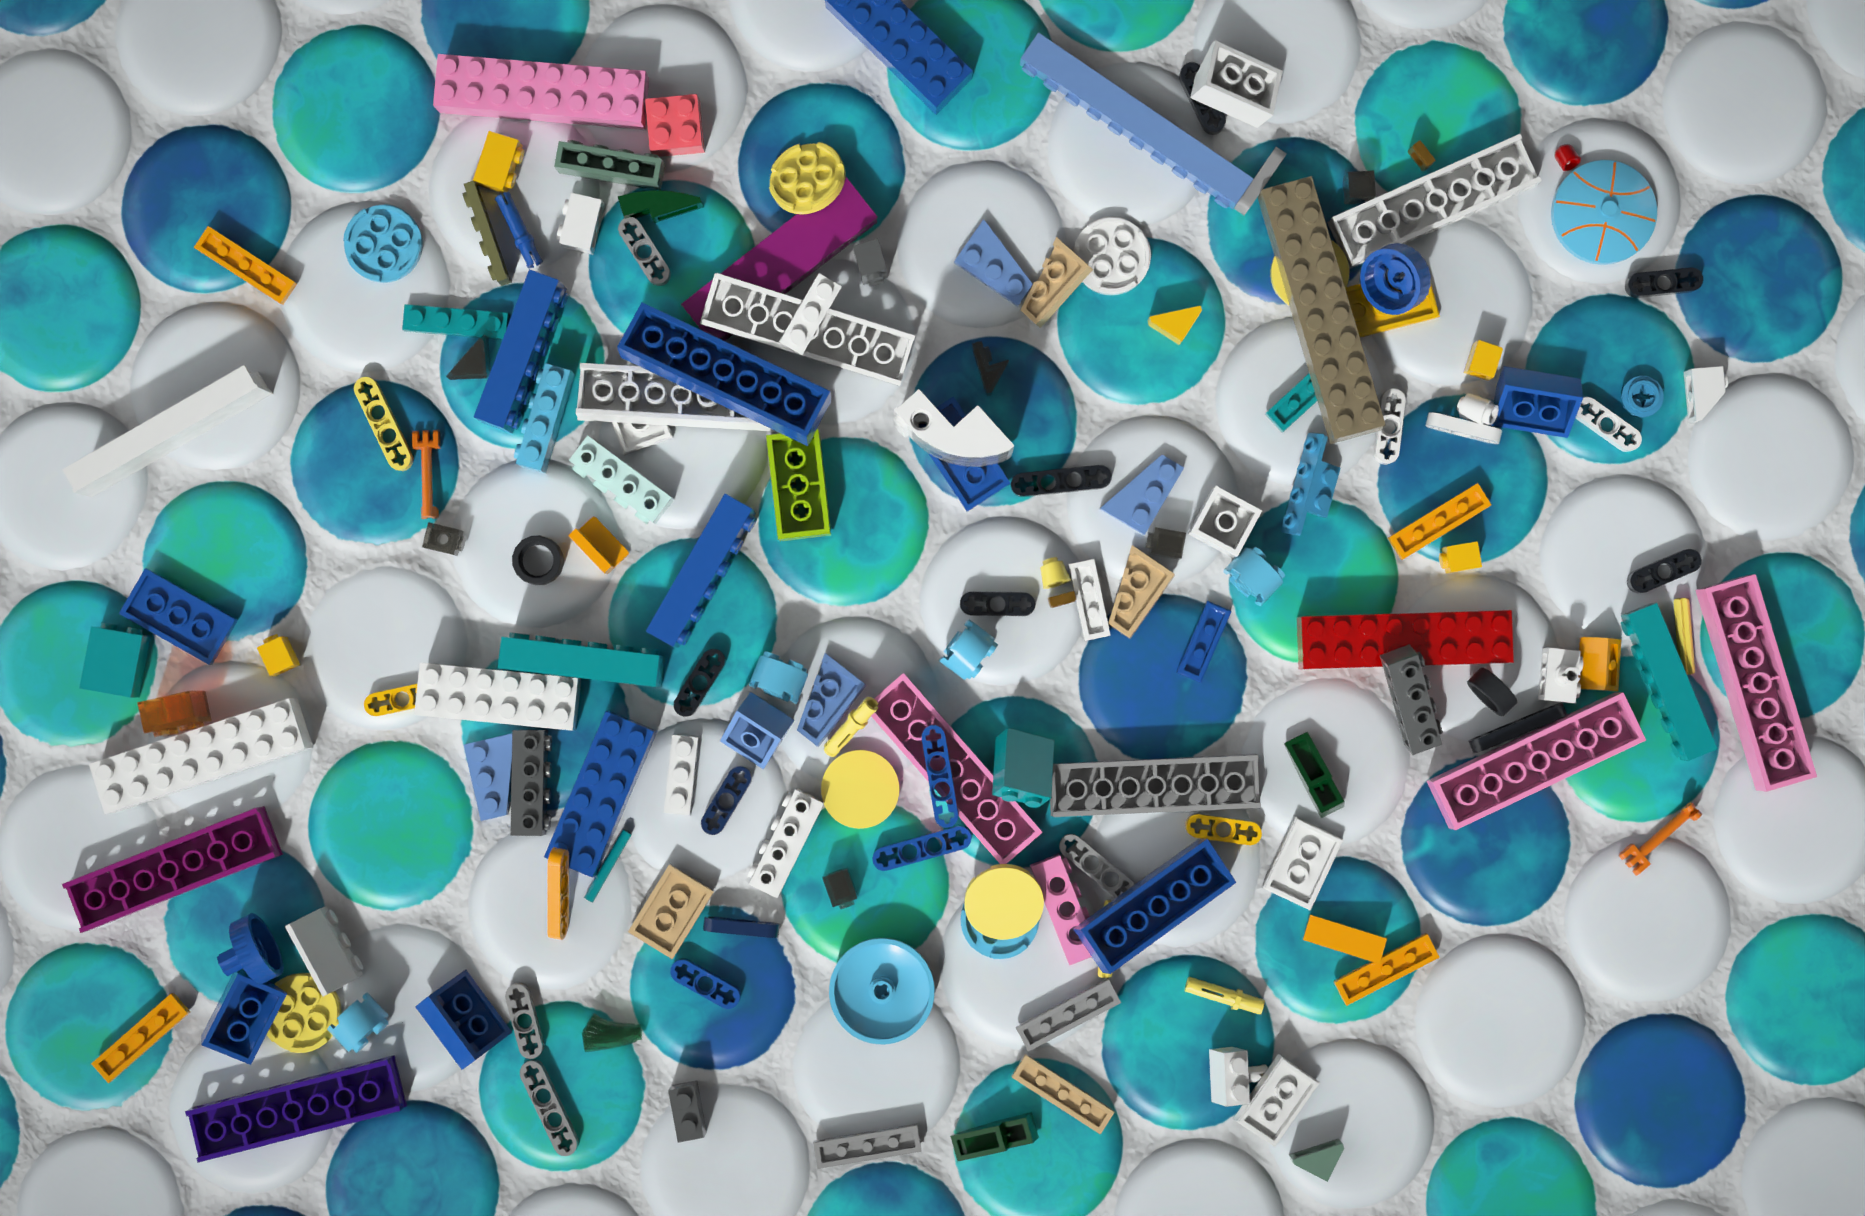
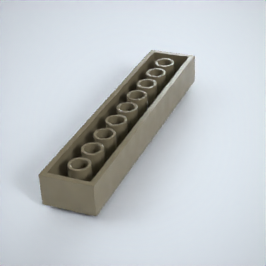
M1312 176L1262 189L1258 196L1259 205L1277 260L1329 442L1334 444L1381 431L1386 424Z

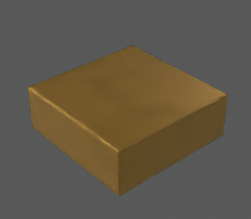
M1421 140L1408 150V154L1423 172L1436 161Z
M1074 591L1048 598L1051 608L1069 604L1076 600Z

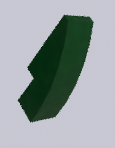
M650 190L617 196L625 219L629 217L636 219L650 214L654 223L704 208L700 197L673 191Z
M1305 732L1285 742L1286 750L1320 818L1343 808L1345 801L1332 780V775L1309 733Z
M1032 1112L987 1123L950 1136L957 1162L1005 1152L1009 1148L1032 1144L1039 1138Z

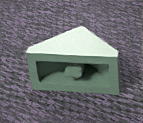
M1335 1139L1289 1154V1157L1294 1165L1328 1182L1344 1150V1146L1339 1139Z

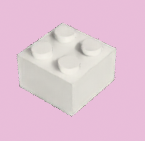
M1215 486L1211 489L1188 534L1234 559L1238 557L1262 510Z

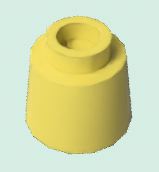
M1057 557L1042 561L1043 566L1040 567L1043 589L1055 588L1071 581L1063 561H1058Z

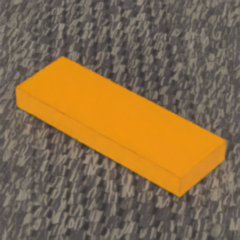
M1310 915L1303 940L1380 964L1387 938Z

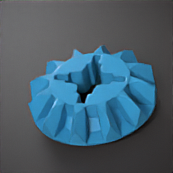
M1637 376L1630 379L1623 386L1620 398L1624 404L1623 408L1627 409L1631 415L1643 418L1655 414L1660 409L1664 395L1660 384L1655 379L1648 376ZM1640 389L1643 390L1644 395L1652 396V398L1644 400L1643 405L1640 404L1639 399L1632 398V396L1640 393Z

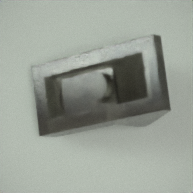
M982 341L972 343L971 348L987 397L992 395L1009 364V360L989 365L988 362L992 361L990 349L988 346L983 347Z

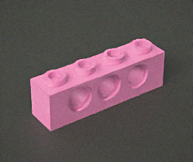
M1057 854L1030 865L1033 875L1042 889L1044 903L1069 965L1092 957L1080 939L1074 940L1069 937L1070 929L1078 926L1090 916L1086 906L1081 908L1077 898L1082 896L1077 883L1071 884L1068 877L1072 870L1067 858L1061 859V856ZM1054 877H1061L1064 880V886L1059 891H1054L1050 888V881ZM1069 901L1073 903L1074 910L1071 914L1063 915L1060 913L1059 908L1063 902Z

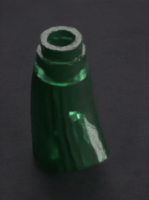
M594 1013L582 1032L585 1052L612 1049L642 1040L641 1024L635 1025L634 1023L607 1021Z

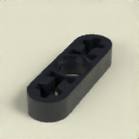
M1195 62L1186 63L1179 74L1180 83L1202 129L1210 135L1218 134L1225 126L1226 117L1223 112L1212 109L1210 112L1214 119L1219 118L1220 121L1216 128L1213 124H1207L1210 116L1208 112H1205V114L1201 112L1207 111L1211 107L1199 105L1196 100L1190 98L1192 93L1190 89L1193 88L1194 83L1191 78H1185L1188 73L1187 70H1190L1192 73L1198 72L1200 65Z
M1693 267L1635 273L1626 280L1625 291L1633 298L1691 293L1702 286L1703 275L1700 270ZM1689 274L1690 278H1695V282L1691 284V287L1689 282L1677 285L1679 279H1684ZM1660 276L1669 278L1671 283L1669 289L1663 290L1658 286L1657 280ZM1637 279L1639 283L1651 281L1650 286L1641 288L1639 292L1638 288L1633 287L1632 284Z
M1693 549L1679 551L1631 572L1627 577V586L1634 593H1645L1698 570L1702 563L1701 556ZM1685 554L1687 557L1693 558L1694 561L1690 563L1691 568L1689 565L1677 568L1675 564L1686 559ZM1661 564H1666L1670 567L1671 573L1666 579L1658 575V567ZM1637 575L1639 577L1651 575L1653 578L1645 581L1643 588L1641 585H1635V581L1638 580Z
M968 592L960 600L961 610L970 616H1028L1034 611L1036 605L1033 596L1024 592ZM973 596L975 601L983 602L982 596H988L986 600L988 612L981 611L983 606H976L974 611H969V607L964 606V601H968L969 597ZM996 596L1003 598L1005 601V607L1000 612L993 611L990 607L991 599ZM1008 596L1014 597L1012 602H1020L1021 597H1026V601L1031 602V607H1027L1026 612H1021V607H1012L1013 612H1007L1009 608Z
M710 649L703 654L674 700V710L678 715L688 717L696 713L726 665V657L723 652L717 649ZM718 654V661L721 663L719 666L714 665L709 671L714 673L712 678L708 673L699 671L701 666L707 669L710 661L707 660L709 655L714 656ZM698 675H702L707 679V686L701 691L696 690L692 683L693 679ZM689 688L694 694L700 695V698L697 700L696 697H693L690 705L693 706L692 710L686 709L682 712V705L679 702L681 699H688L690 694L685 691Z

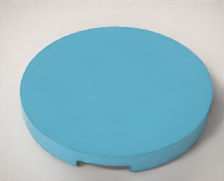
M388 204L376 205L359 211L348 223L343 238L345 254L351 267L364 278L379 283L397 281L408 275L417 265L423 248L421 231L415 220L404 210Z
M964 904L961 910V928L965 939L977 952L993 959H1007L1022 953L1035 938L1039 926L1038 921L1030 931L1013 939H994L981 934L971 925L967 918Z

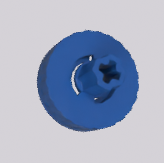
M1388 244L1374 251L1365 259L1361 268L1360 281L1365 297L1376 309L1386 314L1399 315L1418 306L1425 300L1431 286V274L1425 259L1418 251L1406 244ZM1387 268L1389 269V270H1388V273H1387L1388 281H1387V278H1386V270H1387ZM1392 287L1402 290V292L1396 291Z
M250 913L230 924L229 935L233 948L217 956L218 964L226 976L244 969L254 982L263 984L283 973L284 966L279 947L271 931L258 915Z

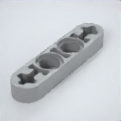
M1067 834L1061 838L1059 848L1062 854L1113 897L1117 898L1119 896L1115 891L1121 888L1124 880L1128 882L1124 886L1126 889L1135 885L1133 881L1075 834ZM1074 839L1077 840L1075 845L1081 851L1083 847L1088 849L1081 855L1079 862L1074 859L1078 856L1074 851H1065L1067 846L1064 843L1066 840L1070 842ZM1089 855H1094L1098 858L1099 864L1094 870H1088L1084 867V859ZM1108 872H1115L1119 877L1118 883L1113 887H1109L1104 883V877Z
M528 1060L520 1069L521 1080L554 1150L561 1156H569L576 1151L579 1145L578 1136L545 1066L539 1060ZM529 1065L532 1068H538L539 1072L536 1074L538 1082L542 1079L545 1081V1083L539 1084L534 1089L531 1086L536 1083L532 1075L527 1076L526 1074L529 1070ZM539 1089H547L550 1092L551 1099L549 1102L542 1103L537 1099ZM556 1112L561 1115V1125L557 1127L550 1125L548 1122L550 1113ZM565 1126L567 1130L563 1132L566 1140L571 1139L573 1142L569 1150L566 1146H560V1143L563 1141L561 1134L554 1135L555 1132L560 1131Z

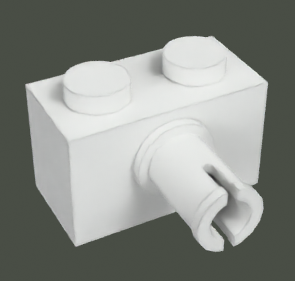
M1542 648L1538 700L1576 703V698H1579L1581 692V685L1578 683L1580 680L1578 675H1580L1583 669V657H1580L1581 651Z
M1235 1047L1209 1049L1211 1102L1226 1107L1250 1104L1249 1083L1259 1082L1263 1073L1268 1069L1267 1065L1248 1067L1247 1050Z

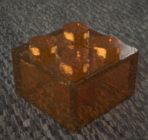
M186 691L137 702L144 734L153 733L154 737L179 734L178 729L180 731H191L203 727V723L212 721L205 691Z

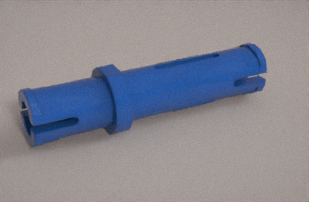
M510 192L503 193L504 199L500 194L495 197V201L515 239L516 249L520 250L527 268H534V262L536 266L542 264L543 260L535 247L532 234H529Z

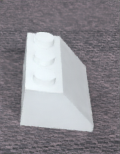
M1215 40L1195 75L1190 98L1258 128L1274 114L1283 71Z
M327 906L285 926L322 996L363 976L361 971L363 965L356 955L353 956L349 949L351 944L347 935L344 932H340L337 926V916L331 909L328 910Z

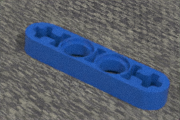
M930 725L923 730L922 744L934 817L939 826L949 828L957 822L958 810L946 737L941 727ZM931 729H935L936 733L941 734V738L937 739L938 748L943 746L944 752L935 751L930 754L927 753V748L933 749L932 742L926 740V736L930 734ZM940 755L945 759V767L942 770L935 771L931 768L930 760L933 756ZM938 782H946L949 785L950 792L947 796L939 797L935 794L934 787ZM952 798L953 804H947L948 811L954 813V817L950 818L949 823H945L944 819H939V814L943 813L942 804L936 806V801H946Z
M955 826L883 846L874 852L872 857L873 864L878 870L888 871L963 850L971 843V833L964 826ZM958 830L962 834H967L964 844L959 845L958 841L950 843L952 848L946 849V840L942 834L948 833V839L955 837ZM932 837H937L942 842V848L938 852H931L927 848V842ZM907 844L914 845L917 849V855L913 859H906L902 855V848ZM898 847V856L902 862L896 863V858L888 860L887 866H884L882 862H877L880 852L885 851L886 855L894 854L892 848Z

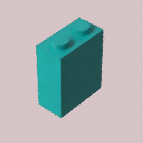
M101 622L100 627L91 626L79 688L130 698H140L151 636L142 635V629L127 627L126 632L117 630V625Z
M1010 728L1000 733L995 740L992 795L1002 797V800L1008 802H1022L1032 808L1040 807L1052 797L1054 740Z

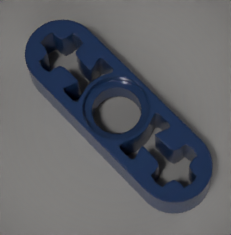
M737 766L727 775L701 819V827L705 833L716 835L726 826L752 782V773L748 768ZM741 771H744V778L747 779V782H741L736 788L741 790L739 795L734 790L726 788L728 783L731 787L736 781V778L733 777L734 773L739 774ZM723 793H730L734 797V804L730 808H724L720 805L719 798ZM715 805L718 810L728 813L725 818L721 814L717 820L720 827H714L710 830L708 828L709 823L706 820L707 818L712 819L716 815L717 811L712 810Z
M710 916L704 917L703 931L767 938H778L780 924L774 922Z

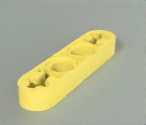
M370 377L358 379L354 384L355 395L388 464L398 471L408 470L413 464V455L379 384ZM363 384L373 385L370 393L375 399L379 396V400L371 401L367 394L361 393L364 389ZM377 405L383 406L385 410V415L379 420L374 419L371 414L372 409ZM389 428L394 429L396 432L395 440L391 443H386L382 437L384 431ZM400 443L402 444L397 449L401 455H406L407 457L403 460L404 465L394 462L397 459V454L394 450L388 451V448L396 447Z

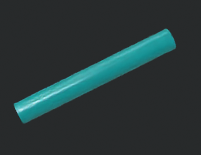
M623 829L584 896L586 900L593 903L632 835L627 830Z

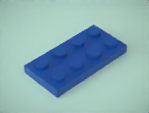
M954 396L936 407L953 427L966 416ZM924 423L918 424L919 428H924L927 426ZM929 454L966 512L1011 484L998 463L982 467H967L947 463Z
M147 568L142 572L119 612L120 615L208 665H213L238 619Z

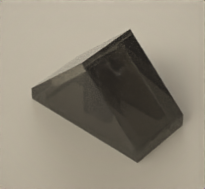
M485 334L478 339L446 375L447 378L456 380L489 377L491 372L489 341Z

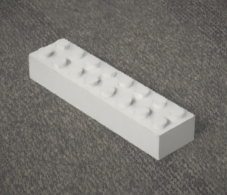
M288 698L91 763L89 766L104 814H110L313 748V744L298 698Z

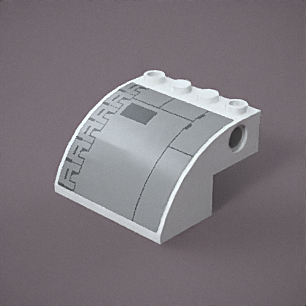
M919 389L901 406L894 409L895 416L893 419L897 431L904 438L909 435L923 450L947 463L967 467H982L1006 461L1012 456L1014 444L979 406H976L954 427ZM924 423L927 426L924 428H919L918 424Z

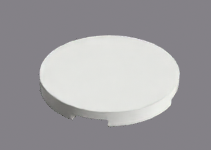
M1103 217L1091 222L1079 234L1073 248V252L1093 269L1082 282L1089 289L1104 295H1119L1135 288L1145 277L1151 260L1150 245L1143 231L1121 217Z

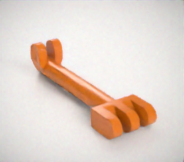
M423 430V441H420L419 431H413L412 448L414 450H421V519L439 518V511L437 507L433 506L432 449H441L440 430H433V440H430L429 430Z
M1689 802L1682 808L1681 812L1639 849L1634 844H1630L1618 856L1623 860L1631 854L1632 857L1625 864L1630 868L1638 862L1639 865L1632 872L1636 876L1651 865L1645 858L1650 852L1689 818L1695 821L1702 816V813L1695 808L1692 802Z

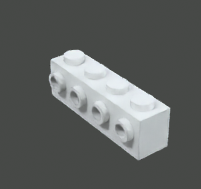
M795 789L794 793L788 792L782 806L786 807L782 817L777 815L771 827V830L775 832L771 840L765 839L759 853L763 854L759 864L754 862L750 869L748 877L752 879L749 885L776 898L779 897L824 805L823 801L799 789Z

